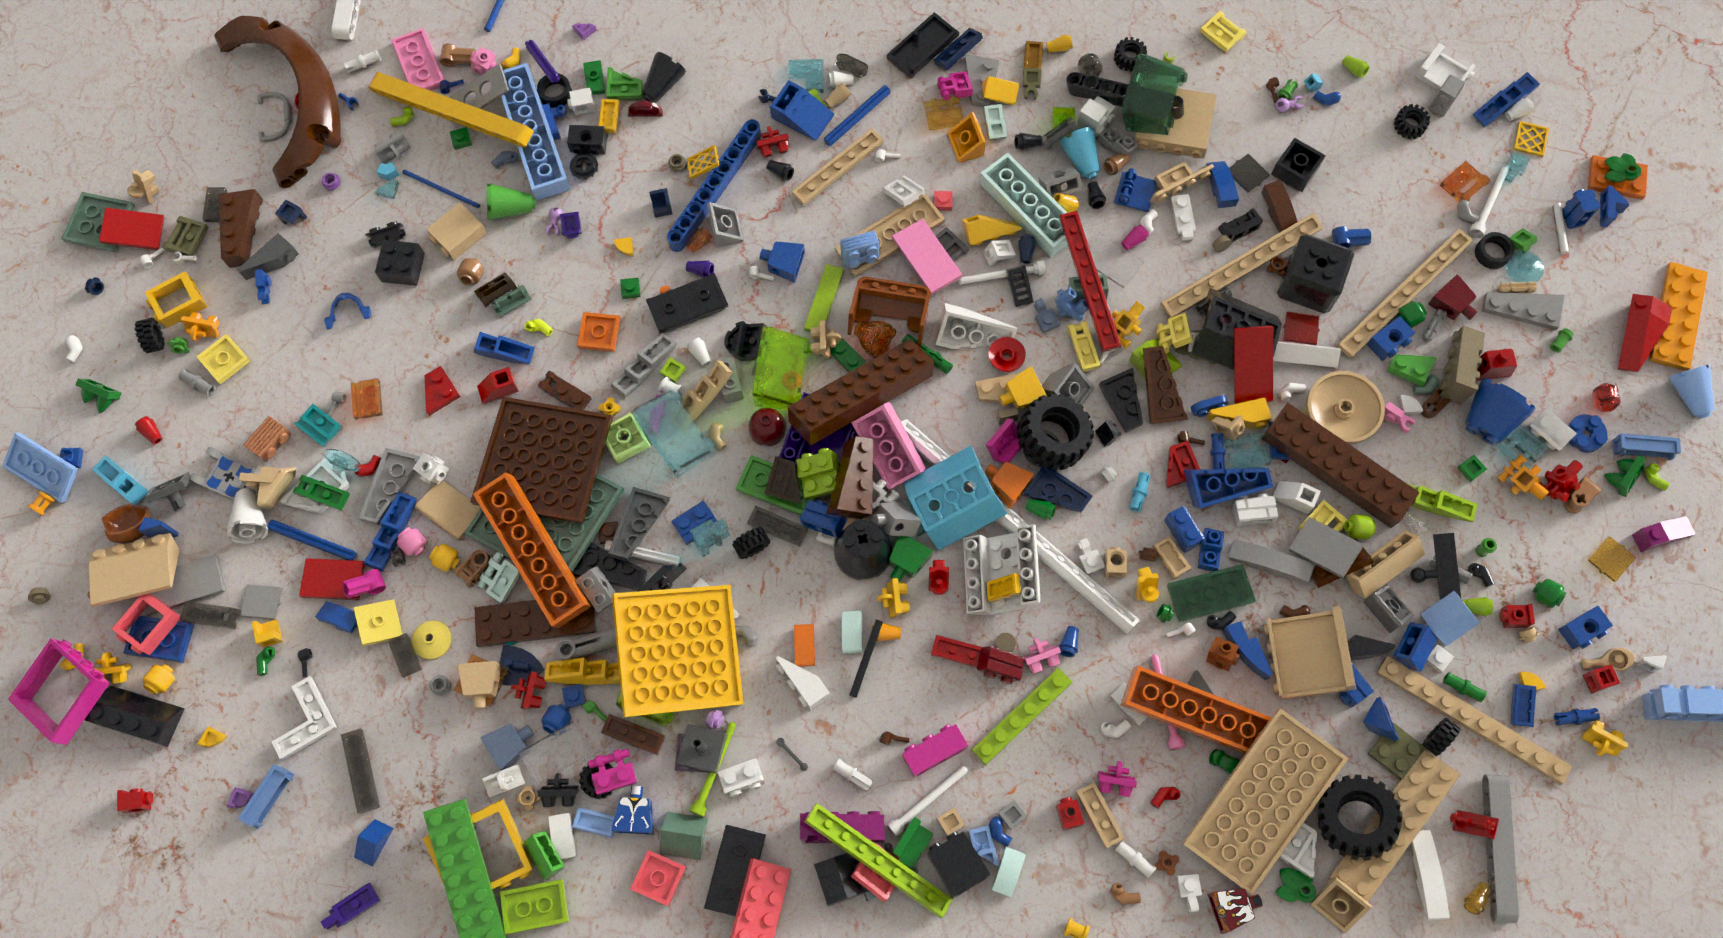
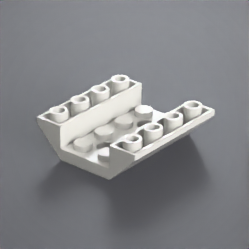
M1034 524L1016 527V533L986 538L982 535H975L963 538L967 614L1001 615L1031 610L1040 603L1036 527ZM1011 550V556L1005 559V552ZM1013 573L1020 575L1021 594L995 602L988 601V581Z

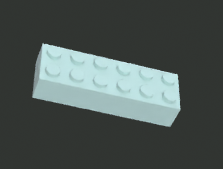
M1006 153L981 172L979 184L1029 235L1035 237L1036 243L1050 257H1053L1068 245L1059 219V215L1067 212L1009 153Z

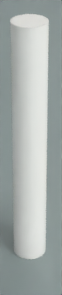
M1560 202L1553 204L1560 251L1561 254H1568L1562 206Z

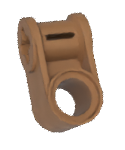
M1586 476L1579 482L1581 483L1579 490L1574 489L1569 495L1568 500L1564 502L1565 509L1570 513L1580 512L1602 490L1601 487Z
M476 550L464 563L457 567L454 574L457 577L460 576L466 582V586L470 588L480 580L481 573L486 571L491 556L483 550ZM485 557V561L482 564H478L479 559Z

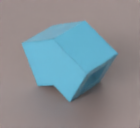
M1311 74L1304 80L1311 93L1321 89L1323 85L1318 74Z
M392 162L388 164L381 163L377 170L380 178L389 181L399 176Z

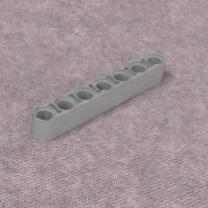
M1485 774L1482 778L1484 816L1499 819L1495 840L1485 837L1490 916L1493 922L1517 923L1519 910L1510 781L1508 776Z

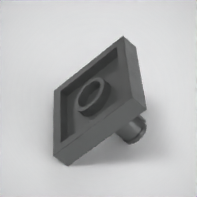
M185 473L153 487L145 496L148 504L167 496L174 511L185 507L186 504L178 491L186 488L190 483V473Z
M687 724L676 764L717 774L727 733Z

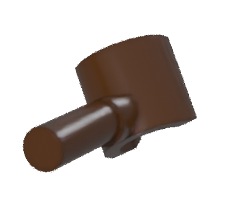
M1277 77L1269 79L1266 84L1267 89L1271 90L1274 103L1278 100L1275 89L1279 86Z
M1181 431L1177 435L1179 443L1188 441L1189 443L1200 445L1205 444L1204 440L1189 438L1188 431Z
M888 731L884 732L879 740L886 745H890L891 740L909 743V738L897 736Z

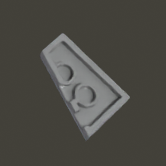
M965 54L967 74L973 88V95H970L971 104L979 107L989 106L991 100L983 98L982 82L988 76L996 78L999 60Z

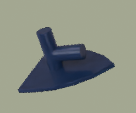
M503 645L499 663L501 664V672L498 685H518L519 678L525 679L526 683L528 674L531 671L536 672L537 676L544 671L539 660L528 651L514 646Z

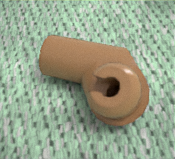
M1120 883L1112 885L1111 894L1120 904L1141 903L1139 892L1127 893Z

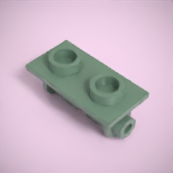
M521 285L514 291H510L491 302V305L498 316L501 317L530 301L531 297L524 285Z

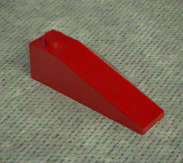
M1632 295L1618 370L1639 372L1649 357L1650 352L1668 328L1672 307L1654 296Z

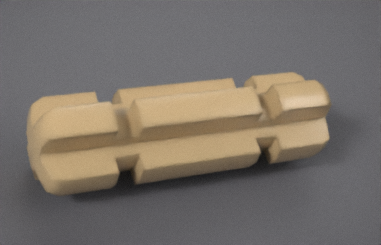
M1534 281L1527 282V284L1526 282L1501 283L1498 286L1499 293H1525V291L1533 293L1537 290L1536 282Z

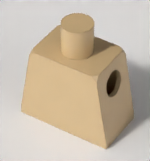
M497 661L458 664L463 696L467 699H473V709H486V698L496 697L501 664Z

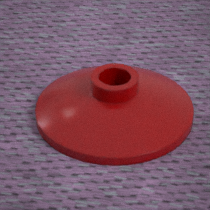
M1002 337L991 344L988 357L992 366L997 370L1012 372L1023 365L1026 351L1022 343L1017 339ZM1008 355L1010 358L1005 359L1003 356Z

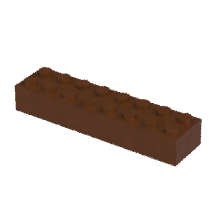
M909 339L788 406V422L811 446L932 377L934 361L912 339Z
M1289 403L1282 408L1261 438L1390 528L1400 523L1420 493Z

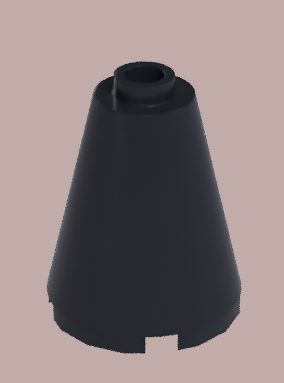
M657 52L654 55L642 91L643 98L646 101L657 103L685 75V68L678 62L674 63L670 56Z

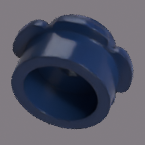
M97 277L88 279L85 283V291L92 295H98L104 289V284Z

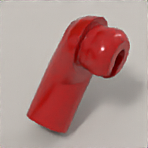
M373 455L369 463L355 466L354 473L359 477L373 475L379 466L381 458Z

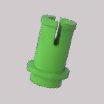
M1289 79L1283 89L1279 90L1278 98L1290 100L1291 94L1298 87V83L1294 80L1290 85L1293 79Z
M1567 328L1560 330L1556 339L1550 344V348L1557 353L1561 352L1567 342L1573 339V332Z
M1485 538L1475 549L1476 554L1480 557H1485L1488 553H1493L1497 549V544L1493 539Z

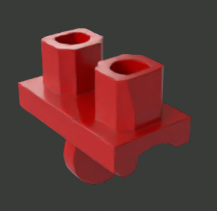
M771 126L767 127V132L761 133L763 140L756 141L757 150H760L763 158L772 156L771 146L777 145L779 153L788 152V133L779 135V130L772 131Z
M933 560V567H929L928 587L929 591L936 595H943L948 591L949 567H945V560Z
M531 671L528 674L526 687H524L525 679L519 678L518 685L511 686V689L516 691V699H521L522 692H524L520 708L525 710L540 708L542 697L532 695L533 689L544 690L546 685L543 677L537 676L536 672Z

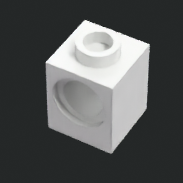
M590 88L569 91L570 99H567L570 110L573 109L575 116L596 112Z

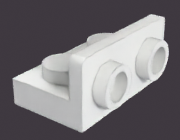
M1547 408L1529 424L1532 427L1529 431L1538 438L1540 436L1547 440L1545 444L1553 451L1555 449L1560 451L1577 434Z
M757 758L718 772L725 796L729 795L730 798L742 794L741 791L748 788L750 791L761 787V783H764Z

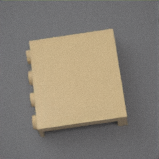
M1146 83L1145 88L1180 96L1184 102V115L1180 119H1170L1140 111L1135 142L1139 144L1137 148L1204 159L1217 94Z
M1340 606L1332 607V611L1270 620L1269 617H1266L1267 624H1264L1265 635L1270 638V643H1267L1269 655L1273 656V663H1270L1272 674L1276 675L1277 682L1273 683L1276 695L1279 694L1281 700L1356 690Z

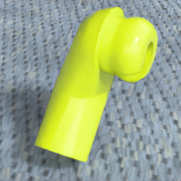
M541 319L529 320L524 324L525 330L529 332L541 331L546 336H550L553 332V329Z

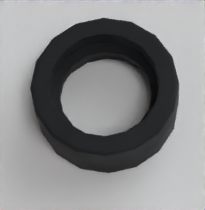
M558 73L560 78L558 82L552 83L545 75L537 84V92L542 103H549L550 108H555L559 105L565 106L568 103L567 99H570L569 91H572L568 79L563 74ZM553 84H560L565 87L564 92L559 96L549 97L545 95V90Z
M1491 232L1484 235L1476 245L1475 257L1484 267L1499 269L1504 267L1513 257L1515 251L1514 244L1505 234ZM1485 244H1498L1502 247L1505 256L1498 259L1491 257L1485 250Z

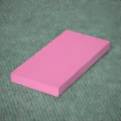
M424 28L391 39L408 83L430 91L447 85Z
M924 219L892 235L893 241L923 284L930 289L931 295L962 278L963 274Z

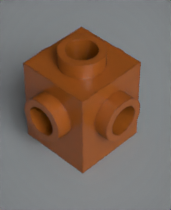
M1216 636L1209 650L1206 662L1218 669L1229 672L1231 666H1236L1240 655L1237 654L1239 645Z

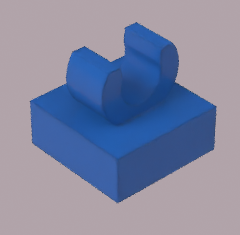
M61 448L60 458L76 468H81L83 449Z

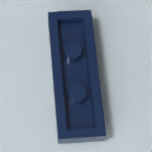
M968 28L934 59L935 65L948 71L983 39L982 33Z

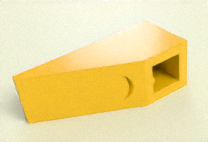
M975 215L961 219L965 239L970 245H979L985 240H996L1002 235H1013L1017 231L1022 230V227L1017 222L984 215Z

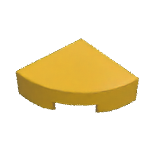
M632 237L614 239L615 246L620 252L626 256H634Z
M1530 672L1518 673L1521 685L1536 686V691L1546 688L1544 682L1537 675Z
M207 726L197 745L213 747L223 742L227 735Z

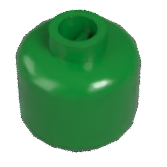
M1410 301L1398 309L1399 313L1396 319L1400 316L1413 328L1425 321L1427 312L1420 302Z
M1545 579L1542 583L1538 581L1533 589V592L1536 593L1535 600L1549 608L1559 607L1566 595L1564 586L1551 579Z

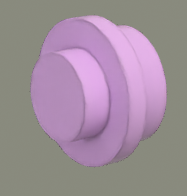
M710 711L706 718V725L710 729L715 730L722 725L724 720L722 711Z

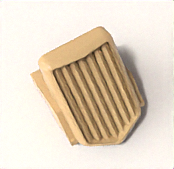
M261 467L260 474L240 473L239 480L245 483V486L251 487L252 490H259L257 506L265 510H271L276 506L294 480L296 468Z

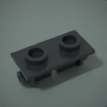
M397 221L386 224L387 227L385 228L375 227L370 229V233H366L365 236L371 237L368 240L371 247L374 246L376 248L382 245L383 240H386L387 236H389L391 241L403 239L406 233L400 227L404 225L397 223Z

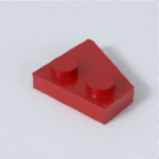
M441 366L424 375L426 412L429 416L461 397Z

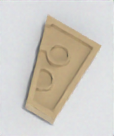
M1020 373L975 381L979 401L1000 403L999 396L1007 393L1005 389L1006 383Z

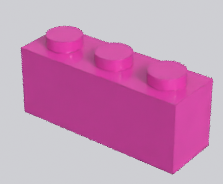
M948 724L940 729L941 733L935 736L930 734L922 739L923 742L917 746L912 744L904 749L905 752L902 754V757L914 778L968 748V744L956 724L953 726Z

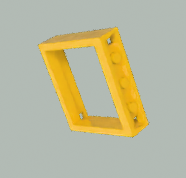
M504 798L470 814L473 823L499 811L523 864L522 867L491 881L492 889L498 886L500 889L512 884V879L517 877L523 879L531 874L530 871L534 868L532 859ZM428 834L422 839L442 880L430 835Z

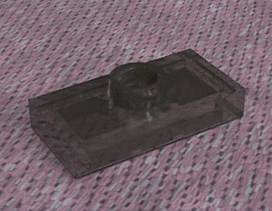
M207 187L202 217L204 222H220L219 194L227 193L225 187Z
M407 633L388 641L401 677L404 678L422 670Z

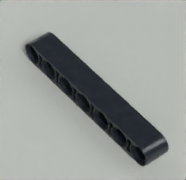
M1072 72L1066 77L1068 92L1073 96L1092 100L1099 96L1115 106L1170 119H1180L1184 115L1183 99L1177 95L1078 72Z

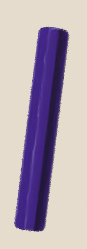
M533 40L526 41L527 50L552 83L558 82L560 80L558 73Z

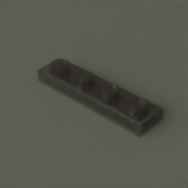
M360 728L341 734L357 813L361 814L380 808L363 729Z

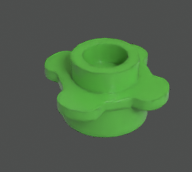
M174 337L167 343L173 353L182 354L183 352H190V348L187 347L188 341L182 337Z

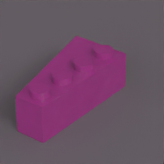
M850 811L847 814L831 812L870 841L885 842L884 815H880V811H868V814H859L858 811ZM810 812L800 813V840L802 843H833L804 822Z

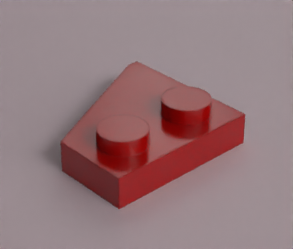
M1188 441L1170 446L1167 488L1186 482L1183 469H1200Z

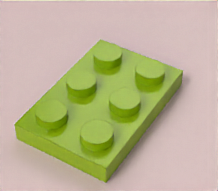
M564 879L500 892L505 935L569 922Z

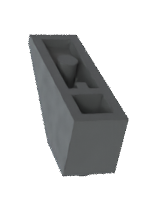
M277 233L241 265L237 271L244 279L248 280L255 277V270L262 269L265 273L285 267L299 253L286 239Z

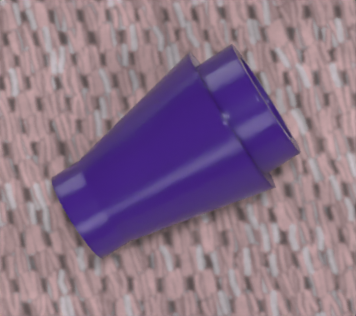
M709 260L687 261L686 271L704 278L714 273V264L710 263Z

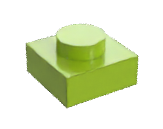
M670 357L660 370V375L668 377L670 381L677 383L685 372L686 366Z

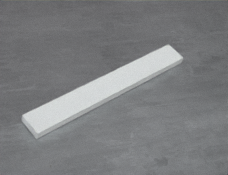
M1191 332L1193 342L1188 344V352L1192 351L1195 337L1199 333ZM1278 342L1273 361L1338 368L1341 349Z

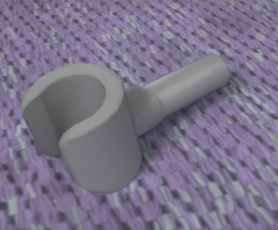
M338 391L332 394V405L327 415L332 416L338 402H345L346 394Z

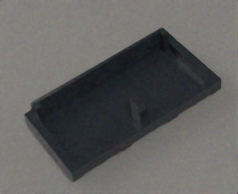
M934 12L887 54V59L912 79L915 74L957 38L960 32Z
M715 273L646 299L659 333L674 330L725 310L728 307Z
M730 825L725 826L704 909L736 916L750 859L760 860L766 834Z

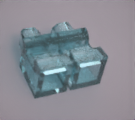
M723 518L715 523L710 519L690 530L693 542L702 557L710 554L709 547L714 544L723 546L722 540L730 536L729 528Z

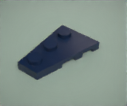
M1046 467V469L1041 468L1023 492V496L1052 502L1053 505L1080 513L1093 497V495L1057 471L1050 470V467Z

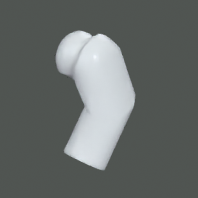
M1154 209L1149 211L1140 220V225L1147 230L1148 234L1153 232L1152 221L1158 216Z
M71 335L65 340L70 349L65 359L75 363L83 347L79 338Z
M1124 720L1118 726L1104 722L1101 725V732L1106 737L1119 738L1132 727L1127 720Z

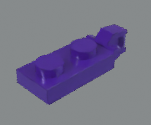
M367 883L333 905L332 909L329 910L330 915L320 922L323 928L327 930L335 925L339 928L381 900L372 884Z

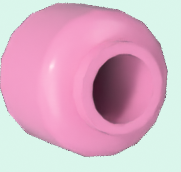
M408 527L397 536V545L406 556L415 555L417 557L426 550L424 546L427 540L417 528L411 529Z

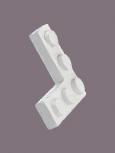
M310 676L291 686L308 721L272 741L281 760L288 758L337 729L313 678Z

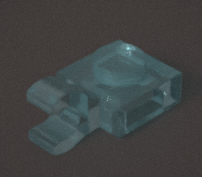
M1513 151L1505 165L1509 170L1505 181L1512 183L1517 175L1521 176L1530 159Z

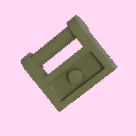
M179 216L176 220L177 225L168 241L164 242L162 248L169 252L178 251L182 255L194 256L209 227L204 223Z

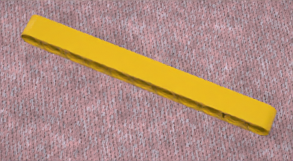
M376 72L368 87L371 91L381 96L526 148L534 133L531 128L524 124L380 72Z

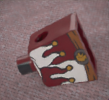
M1245 889L1218 891L1207 894L1221 934L1228 933L1255 919L1253 909L1263 906L1259 894L1248 897Z

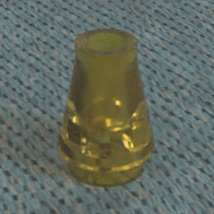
M1479 882L1478 886L1464 899V908L1475 915L1484 912L1491 887L1484 882Z

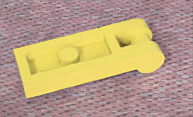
M1082 321L1077 325H1067V331L1082 372L1099 369L1101 364L1087 322Z

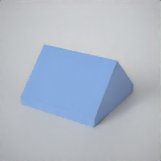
M1452 591L1421 613V616L1434 634L1446 646L1480 624L1479 620L1455 591Z

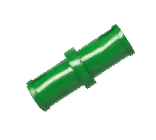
M1450 672L1443 678V684L1458 690V693L1461 695H1468L1478 702H1482L1487 695V691L1472 685L1471 681L1463 680Z

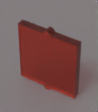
M1287 311L1285 324L1283 325V340L1317 345L1318 333L1320 331L1318 328L1319 316Z

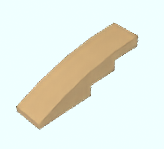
M716 361L708 376L702 375L694 390L688 389L670 420L680 431L686 429L705 410L733 372L722 361Z

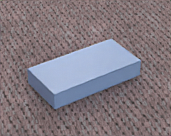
M578 807L572 828L613 838L614 832L611 830L615 816Z

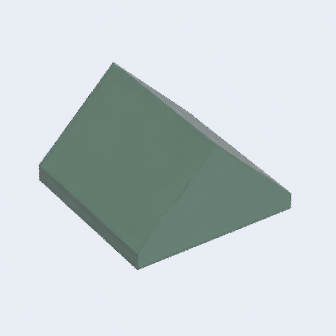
M667 812L661 828L659 853L701 860L708 818Z

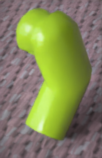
M1651 463L1645 468L1647 480L1650 484L1665 491L1670 483L1659 477L1660 467L1655 463Z

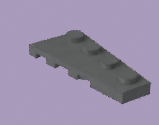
M633 487L608 556L627 562L669 503L670 497Z

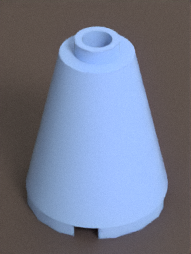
M1709 364L1668 376L1670 382L1694 417L1698 416L1701 419L1712 416L1711 412L1715 410Z

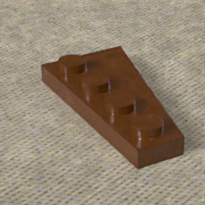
M1164 347L1142 348L1149 424L1189 420L1184 411L1182 399L1179 397L1175 379H1173L1170 371L1171 367Z

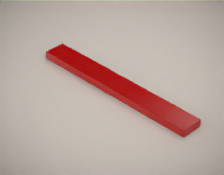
M1078 211L1059 215L1060 223L1102 352L1121 348L1119 336Z

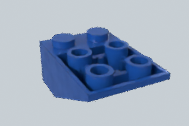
M789 80L770 105L772 119L814 141H817L834 116L831 110L806 89Z

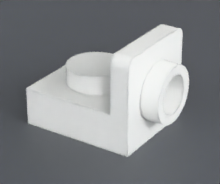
M1009 240L991 241L983 251L989 266H993L997 260L1013 259L1016 255Z

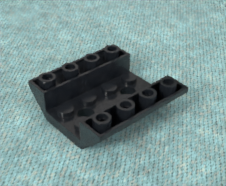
M1210 288L1205 305L1208 306V311L1203 329L1195 337L1191 353L1234 370L1233 328L1273 326L1274 357L1282 327L1278 316ZM1222 317H1226L1229 324H1225L1222 321Z

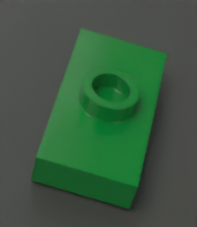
M601 60L583 63L586 87L591 89L592 95L605 93Z

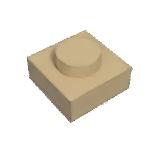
M955 807L937 817L946 836L965 827Z

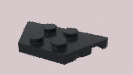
M679 563L678 566L675 564L664 565L636 592L670 589L673 585L672 583L687 568L682 563Z

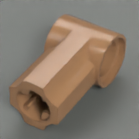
M446 43L442 45L439 61L446 67H454L455 64L471 65L470 57L476 50L457 48L453 44Z

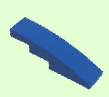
M1526 72L1516 82H1512L1503 91L1498 92L1479 108L1473 116L1484 127H1487L1505 114L1521 98H1525L1539 87L1540 83Z
M398 492L380 522L381 528L372 541L373 548L364 561L365 566L378 569L381 572L384 571L397 547V536L405 530L417 501L415 497Z

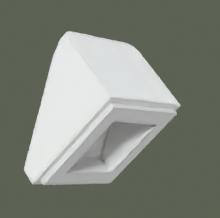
M1667 656L1643 657L1635 661L1634 664L1654 673L1663 669Z

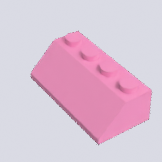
M890 402L851 422L859 437L873 439V463L882 479L887 482L888 490L927 469Z

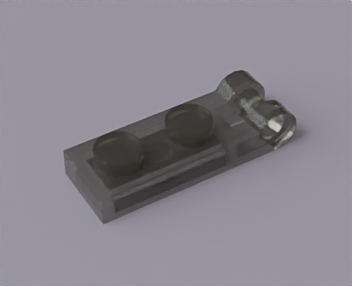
M185 601L180 621L235 630L237 623H235L236 618L240 615L241 610ZM224 614L229 615L227 621L223 620Z

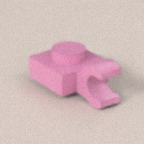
M1388 402L1385 405L1384 419L1395 425L1398 423L1402 432L1407 433L1410 430L1405 423L1410 425L1415 423L1413 418L1404 415L1405 411Z

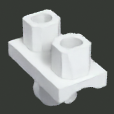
M518 764L482 778L489 798L525 784Z

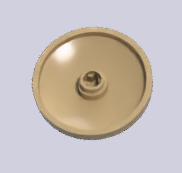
M1336 371L1324 375L1312 386L1306 400V412L1308 417L1351 445L1361 443L1375 434L1383 422L1385 405L1378 388L1366 377L1354 372Z

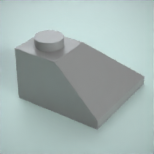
M1074 362L1050 374L1042 385L1047 396L1048 394H1056V396H1059V394L1065 395V398L1074 399L1078 405H1082L1095 388Z

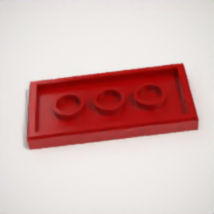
M1273 326L1233 328L1235 404L1265 398L1266 402L1273 401Z

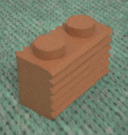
M268 416L243 445L267 462L268 459L275 456L278 447L288 441L291 432Z

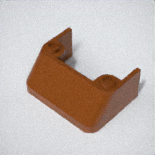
M873 277L859 278L849 311L847 335L852 334L854 322L867 323L870 321L871 315L907 320V328L911 332L919 333L918 346L921 347L930 302V289L922 285Z

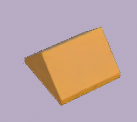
M971 112L947 132L956 158L960 163L982 157L985 153V139L975 114Z

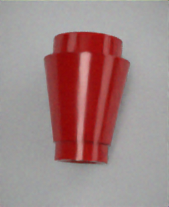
M145 416L135 423L136 430L153 445L162 441L163 438L153 419Z

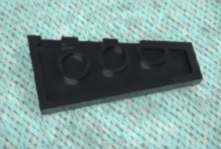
M592 542L572 572L573 575L580 577L588 570L598 566L610 584L637 590L644 585L647 575L645 569L629 561L626 562L609 557V551L600 548Z

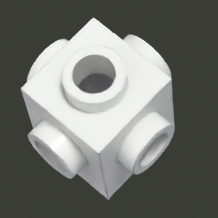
M425 453L421 455L413 467L416 472L421 474L420 479L428 484L434 482L438 485L445 478L449 470L448 467L443 465L444 460L436 455L431 457Z

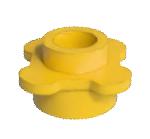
M609 397L605 403L598 406V409L604 414L614 417L621 411V407L614 402V398Z

